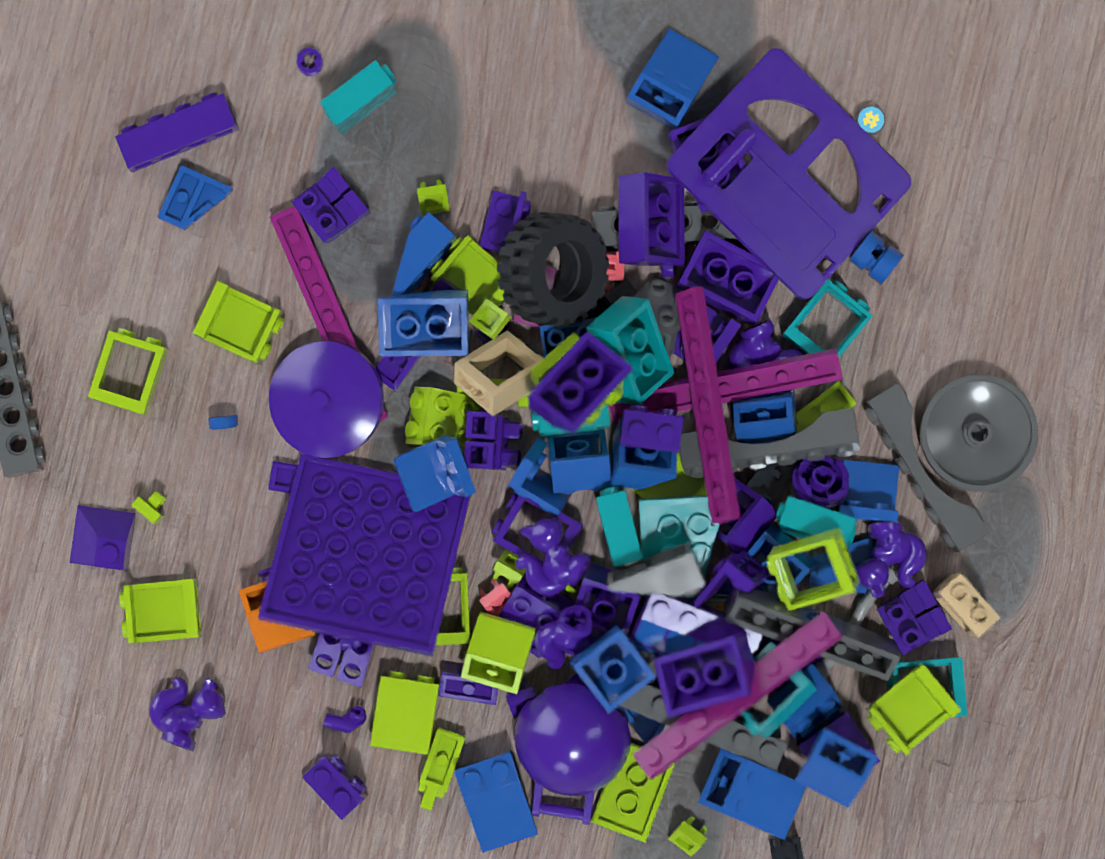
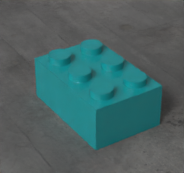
M622 296L586 327L592 336L633 367V370L623 380V395L617 402L640 405L674 374L649 299Z

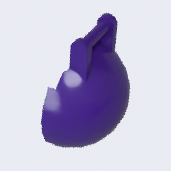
M561 684L548 687L532 701L529 699L518 715L515 726V749L523 768L536 782L532 816L539 817L540 814L582 820V824L590 825L595 791L605 787L616 778L628 758L631 748V731L627 718L624 714L621 716L616 708L608 713L587 686ZM545 788L550 792L566 796L586 794L584 809L542 802L543 789Z

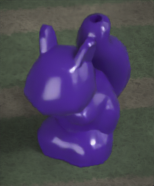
M768 319L741 332L742 340L731 350L729 366L731 369L806 355V353L800 349H786L782 351L780 344L771 337L774 326L772 321Z
M558 518L541 519L534 525H528L520 529L521 534L529 538L535 548L545 552L543 564L538 558L530 554H523L516 560V567L519 570L526 569V580L534 591L544 596H552L563 591L568 584L576 586L579 583L592 556L586 553H579L573 556L569 552V547L566 544L560 543L562 523Z
M881 522L868 525V534L876 540V544L870 552L873 558L863 560L854 566L860 584L864 588L869 589L873 597H882L885 595V585L889 579L888 566L900 563L897 569L898 582L905 588L915 586L916 581L912 578V575L919 572L926 562L927 552L924 542L917 535L903 531L902 523Z
M581 605L567 607L560 613L558 620L547 623L538 629L535 635V647L538 654L547 660L548 667L552 669L560 668L566 658L564 651L574 652L573 657H575L598 640L590 638V633L592 632L591 611Z
M176 677L172 680L173 688L161 690L153 697L149 706V717L152 724L163 732L161 740L193 752L196 743L191 733L195 728L202 726V718L218 719L226 714L224 698L218 691L217 683L211 678H207L202 689L194 695L192 704L180 705L179 703L184 700L187 694L188 685L184 679Z

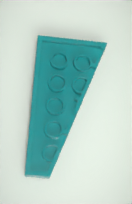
M708 496L639 499L642 558L651 557L690 541L704 578L715 536L719 528V524H712ZM694 594L687 598L695 601L699 596Z

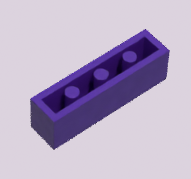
M217 92L210 93L202 97V102L192 106L190 103H186L174 109L175 113L165 117L164 114H158L147 120L148 123L140 127L131 125L123 128L120 131L121 134L115 136L127 168L133 173L238 131V126L223 93L218 95Z

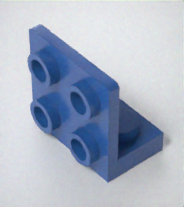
M444 435L393 459L412 511L418 512L455 494L468 497L476 493L456 438Z
M538 437L522 460L508 486L512 487L518 495L525 498L528 497L538 503L544 511L559 515L571 494L554 493L552 476L539 469L547 457L543 451L548 443Z
M842 460L849 473V490L845 499L836 505V512L856 518V520L897 523L898 511H895L899 466Z

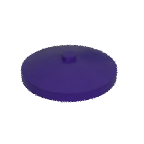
M319 341L295 349L280 363L271 381L269 409L276 429L293 448L310 456L319 458L338 457L357 450L373 435L383 413L384 392L375 367L360 351L340 342Z

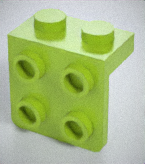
M432 387L414 388L410 398V417L405 427V444L421 446L445 435L456 438L461 452L465 454V441L474 442V440L466 438L467 411L479 412L480 405L466 394Z

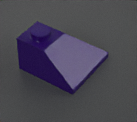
M78 505L69 563L128 571L136 513Z

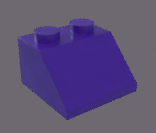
M734 478L740 519L719 524L715 538L733 552L739 554L744 550L749 552L775 521L778 511L761 495Z

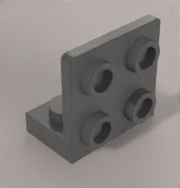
M652 276L634 298L649 299L665 348L670 357L675 350L677 332L681 329L675 294L683 290L657 276Z

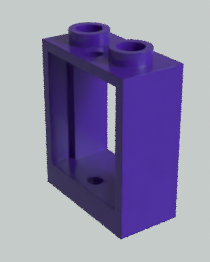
M514 493L506 506L510 512L505 521L499 518L491 533L495 535L493 540L495 543L521 556L530 553L503 538L525 501L542 511L544 510L530 498ZM546 512L569 526L560 543L566 544L570 549L583 525L561 512L559 515Z

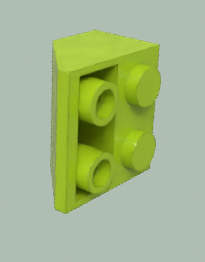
M480 612L467 650L461 678L517 694L525 674L536 628Z

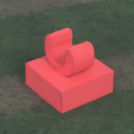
M606 251L605 257L609 259V267L606 268V275H609L608 281L623 282L625 264H619V252Z
M492 580L491 583L495 588L488 594L480 589L479 595L481 599L479 601L490 615L498 617L512 594L503 583L499 584L496 580Z

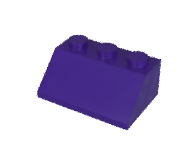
M646 172L619 176V264L635 266L685 265L684 187L674 177Z
M705 230L675 287L683 291L693 287H703L706 303L753 326L758 322L779 279L754 255Z
M586 332L528 395L529 408L551 426L574 434L633 370V367L589 332Z
M733 636L654 659L667 717L677 716L751 695L755 665L748 637Z

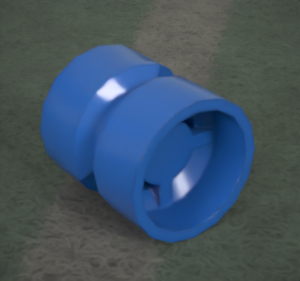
M871 231L849 261L860 270H869L868 276L882 285L904 255L892 245L884 246V239Z

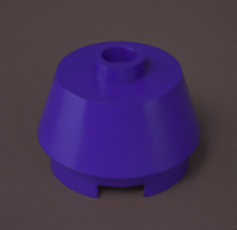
M825 456L824 459L818 461H809L805 458L800 460L794 468L792 475L795 496L799 500L823 508H830L841 503L849 490L848 470L838 458L834 460Z

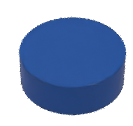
M237 415L208 418L209 429L218 430L237 427L238 417Z

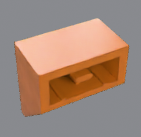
M268 581L238 590L259 654L315 636L313 631L259 620L258 616Z

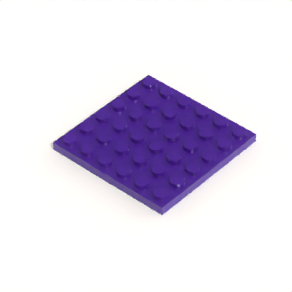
M301 454L261 604L259 620L433 657L471 495L464 497L455 494L415 512L411 509L399 474Z

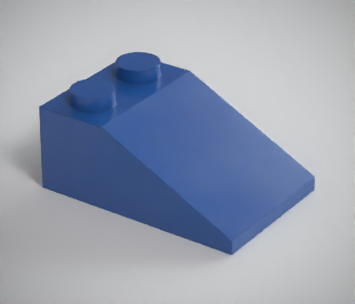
M429 212L424 217L420 214L409 226L411 232L407 238L391 296L411 294L430 273L435 264L444 258L452 244L456 241L455 235Z
M437 290L379 297L377 299L379 356H468L470 347L468 290Z
M773 524L763 533L748 553L769 571L767 559L772 549L776 546L793 542V540ZM806 551L785 556L796 587L801 584L818 563ZM770 574L765 582L756 587L762 591L779 596L777 591L779 584L775 575ZM729 578L717 594H730L734 586L730 582L731 578Z
M511 750L454 770L482 853L538 835Z

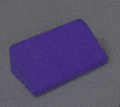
M444 661L439 697L496 705L498 688L461 678L464 664Z

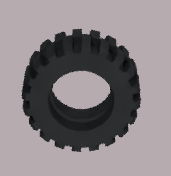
M540 212L520 220L513 227L515 231L509 232L504 240L506 241L505 247H501L499 252L501 261L500 264H497V272L500 273L498 284L500 290L504 291L502 296L506 304L511 305L510 309L515 315L521 316L523 320L559 327L571 326L576 322H581L588 316L587 312L592 313L598 306L596 302L598 299H602L605 290H603L604 284L608 283L609 275H606V268L609 267V259L605 257L607 249L605 243L599 240L601 238L596 228H592L591 223L575 215ZM556 247L561 258V273L556 286L550 292L546 283L545 269L548 257Z

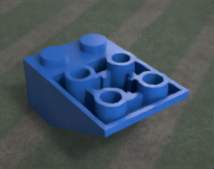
M669 28L628 94L626 103L670 129H678L717 63L719 56Z
M721 748L698 803L785 840L807 786Z

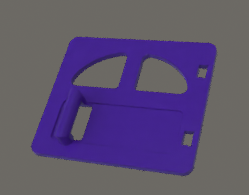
M778 48L771 49L668 158L666 164L668 172L800 299H808L820 289L911 186L910 175L783 50ZM764 100L792 103L815 114L818 118V125L799 147L789 155L749 118L746 109L750 104ZM724 134L730 135L734 141L710 167L703 171L698 166V162ZM833 139L843 141L856 167L859 181V199L854 213L844 211L807 174V168ZM748 153L752 158L749 164L726 189H721L717 184ZM882 195L888 201L878 211L872 204ZM825 257L832 264L821 274L816 266Z

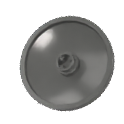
M968 375L955 379L943 386L930 399L923 412L920 424V443L930 467L945 482L967 491H990L1006 486L1017 479L1032 461L1038 442V424L1034 410L1027 398L1014 385L990 375Z

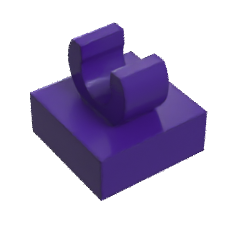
M527 680L523 681L524 690L518 691L517 694L508 692L509 695H506L514 719L518 718L519 713L529 699L532 701L537 697L534 687H530Z

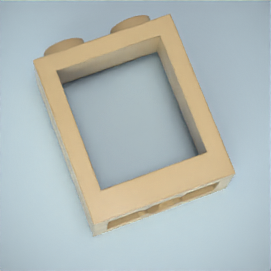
M507 330L497 336L495 340L489 341L468 354V356L455 362L454 383L488 413L494 416L534 390L536 385L531 380V369L544 358L534 353L525 345L523 340L516 338ZM507 355L524 370L496 386L480 371Z
M961 573L950 574L931 591L938 604L968 637L979 638L1000 619L999 615Z

